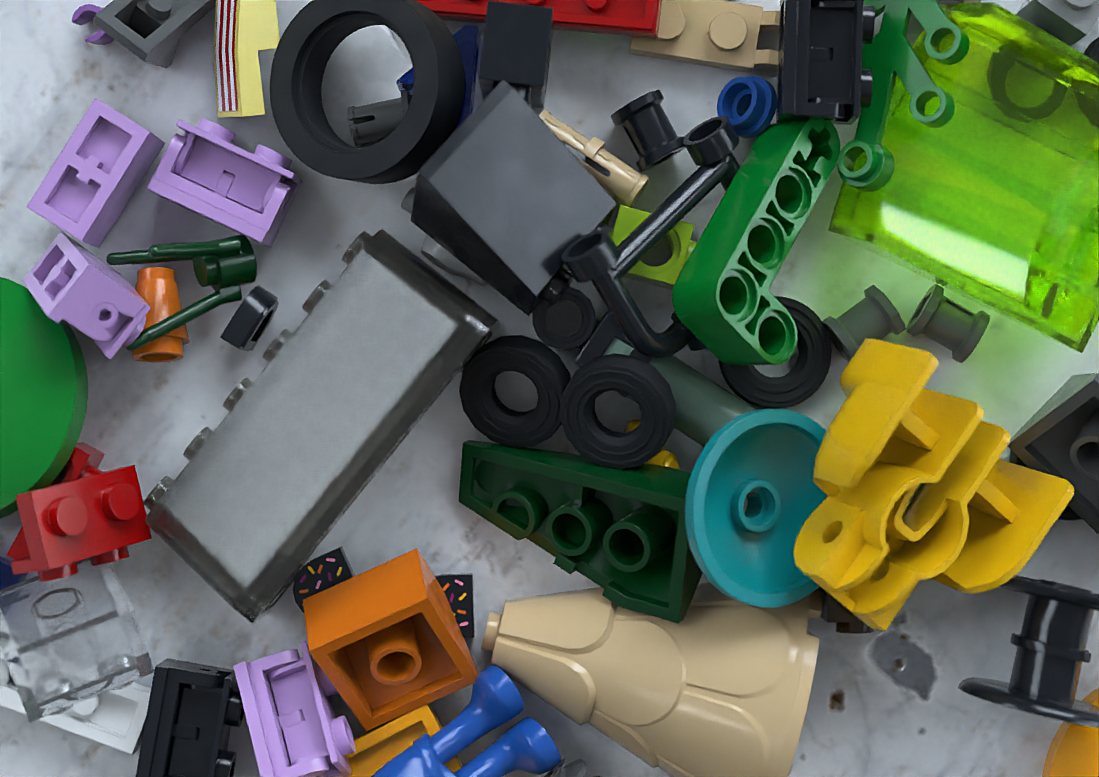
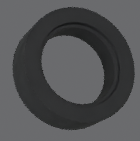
M312 0L292 19L278 43L270 73V103L273 117L282 139L292 153L312 170L332 178L368 184L394 183L415 175L454 133L460 119L465 96L464 66L458 45L446 24L432 10L417 1ZM385 25L398 35L409 52L414 72L412 99L403 120L390 135L376 144L354 148L337 136L326 118L321 95L324 71L332 53L347 36L368 26Z

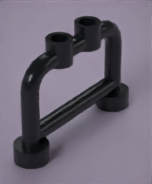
M717 116L706 120L693 128L684 137L683 144L695 165L700 167L618 246L615 245L608 231L601 229L580 237L562 255L563 262L576 282L584 283L591 281L632 346L639 353L654 359L671 357L686 345L691 351H699L707 347L680 321L675 311L671 315L673 323L662 333L654 332L621 279L719 183H721L725 192L727 191L740 167L732 153L739 144L740 139L726 116Z

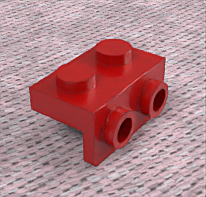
M135 465L120 467L15 495L30 556L11 561L10 564L13 575L37 572L39 581L46 582L79 573L77 561L90 558L92 566H97L130 557L127 546L152 539Z

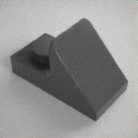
M113 0L95 15L93 24L144 62L168 68L172 65L180 37L216 7V0Z

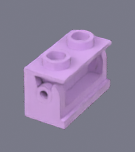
M95 98L30 200L27 208L81 242L100 248L162 150L165 142Z
M201 118L197 127L178 120L176 125L185 133L183 136L177 133L174 135L146 189L271 248L302 183V180L295 173L288 170L292 160L258 144L254 154L232 144L235 133L207 119Z
M62 231L23 279L24 284L49 318L56 323L64 319L91 337L109 359L115 355L120 347H127L137 339L145 326V315L151 309L121 273Z
M306 641L300 643L303 653L301 658L299 657L298 649H291L249 663L242 662L233 665L261 777H347L352 775L347 755L356 752L351 728L344 715L336 716L331 695L338 693V691L309 652Z

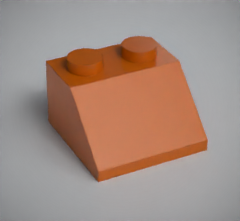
M417 548L302 600L309 652L365 731L472 685L478 677V670L443 588Z

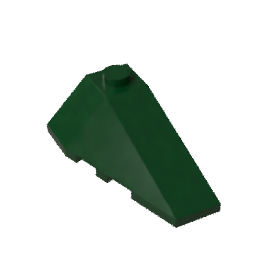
M468 440L463 443L458 502L517 540L527 538L556 557L553 564L570 575L577 571L604 588L602 596L619 607L679 624L686 616L703 574L690 548L685 522L686 493L691 472L646 463L626 469H615L599 466L579 454L527 447L511 448L502 444Z

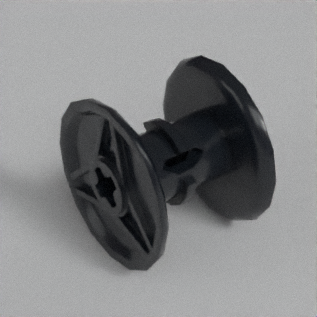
M1015 575L1009 581L999 586L1029 595L1021 634L1012 633L1010 640L1011 644L1018 646L1010 683L972 677L963 680L959 684L958 689L980 699L1009 708L1069 723L1099 728V707L1075 699L1082 662L1090 663L1092 653H1089L1085 648L1094 610L1099 611V594L1054 581L1036 580Z

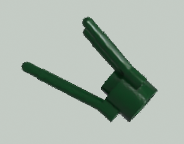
M236 235L207 242L152 245L147 250L108 254L106 261L109 265H136L192 260L194 273L200 286H211L215 290L214 293L144 329L137 339L125 348L128 351H134L222 304L242 300L240 286L252 284L257 276L255 254L245 235Z

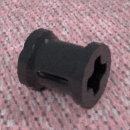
M660 89L651 91L631 101L611 115L614 125L623 126L639 156L636 165L640 172L649 170L686 149L683 144L685 136L678 137L661 106L664 97Z

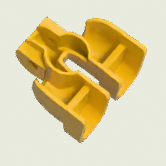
M866 338L841 374L840 386L847 398L828 427L816 454L813 481L828 497L804 522L796 538L793 553L795 564L803 573L870 628L886 631L921 579L928 580L931 578L941 584L969 594L989 591L1009 581L1023 569L1037 550L1053 523L1059 518L1074 494V487L1063 478L999 459L1009 444L1011 436L1003 427L981 421L984 416V410L974 401L923 388L938 365L937 358L929 351ZM920 483H923L917 491V493L915 494V496L913 497V499L911 500V502L908 504L910 498L912 497Z

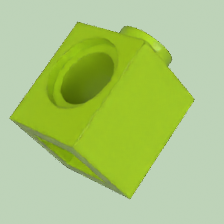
M620 205L613 229L614 233L611 236L615 245L618 246L651 213ZM680 221L664 237L671 249L670 259L667 263L653 267L646 265L640 260L624 277L673 290L677 277L697 244L696 241L690 240L694 224Z

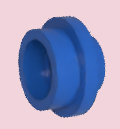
M759 76L732 79L722 89L717 101L718 116L728 117L738 137L743 139L753 138L761 134L771 123L777 108V94L773 85Z

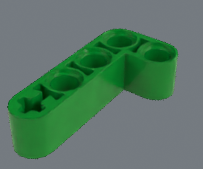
M809 118L772 123L756 137L676 279L672 290V304L676 315L726 365H780L788 361L795 351L797 345L795 321L784 306L768 290L837 164L840 153V139L838 131L831 121Z

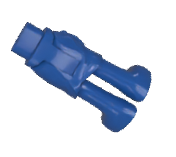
M493 664L478 674L473 684L471 701L458 716L431 737L427 732L424 733L419 739L413 741L412 746L388 761L372 777H502L515 770H523L541 775L556 767L561 762V756L557 746L546 730L535 719L525 717L507 729L500 738L453 773L444 765L472 743L512 720L524 710V702L515 684L501 668Z

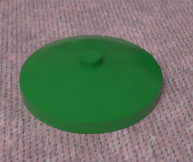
M0 277L1 519L19 510L15 495L49 486L62 471L78 442L85 419L88 399V378L85 360L75 333L68 322L62 319L59 323H56L45 314L28 288Z

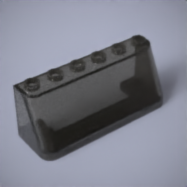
M384 229L379 230L373 237L366 231H363L353 241L341 259L348 266L333 285L324 280L315 288L302 306V309L308 313V316L293 334L289 330L284 329L272 341L262 356L269 363L254 382L246 377L235 387L223 404V407L229 411L228 415L215 431L205 427L199 432L183 453V456L190 462L175 480L168 475L165 476L154 487L143 503L150 510L144 522L218 595L251 624L256 623L271 611L292 585L294 578L301 572L305 565L304 563L455 376L459 372H463L464 367L475 352L485 345L501 326L499 320Z

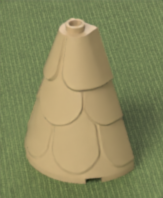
M711 582L701 583L697 586L684 620L679 624L619 607L602 596L605 590L602 587L506 599L503 614L490 612L481 649L493 652L491 665L494 664L501 668L510 678L578 725L590 724L652 768L659 767L673 777L789 776L805 720L817 660L819 638L807 629L810 617L819 619L822 613L820 586L797 602L770 608L738 602L724 595Z

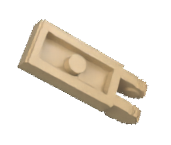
M662 0L658 38L632 36L629 53L751 73L753 69L778 72V51L756 49L759 31L779 34L780 11H763L761 6L723 0Z

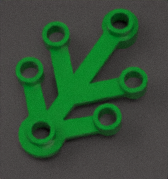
M864 0V5H874L875 18L883 13L879 33L873 37L871 44L862 45V69L872 70V98L869 108H861L855 138L841 149L837 162L838 173L841 179L846 184L860 191L874 192L881 189L889 182L894 172L893 155L881 144L897 75L912 97L910 100V112L917 121L930 128H939L947 124L954 114L955 102L953 97L936 85L906 38L911 13H913L927 32L924 46L926 52L932 58L944 65H954L967 55L970 46L967 33L949 20L937 0ZM949 34H954L955 42L951 49L940 53L939 46L942 39ZM934 97H939L940 106L933 115L926 116L925 106L927 102ZM866 152V164L862 169L854 172L857 158L860 154Z

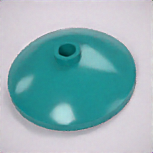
M760 409L740 415L728 422L712 436L693 468L685 503V522L690 548L699 568L712 585L724 595L738 602L758 607H780L805 598L819 587L816 582L796 566L793 553L796 538L804 522L828 497L813 481L816 454L826 434V430L805 415L781 409ZM747 497V508L744 512V501Z

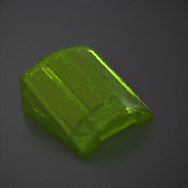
M992 2L942 4L941 8L949 20L964 30L969 37L970 46L967 55L954 65L941 64L925 50L924 40L927 34L925 29H923L912 47L936 85L953 97L955 111L951 120L939 128H930L917 121L910 112V100L912 97L897 75L881 144L893 155V175L884 187L874 192L860 191L843 181L828 231L1074 351L1082 353L1099 321V63L998 4ZM949 34L942 39L939 46L940 53L951 49L955 42L954 34ZM934 97L927 102L925 106L926 116H931L938 110L940 106L939 97ZM863 152L857 158L854 172L859 171L866 164V152Z

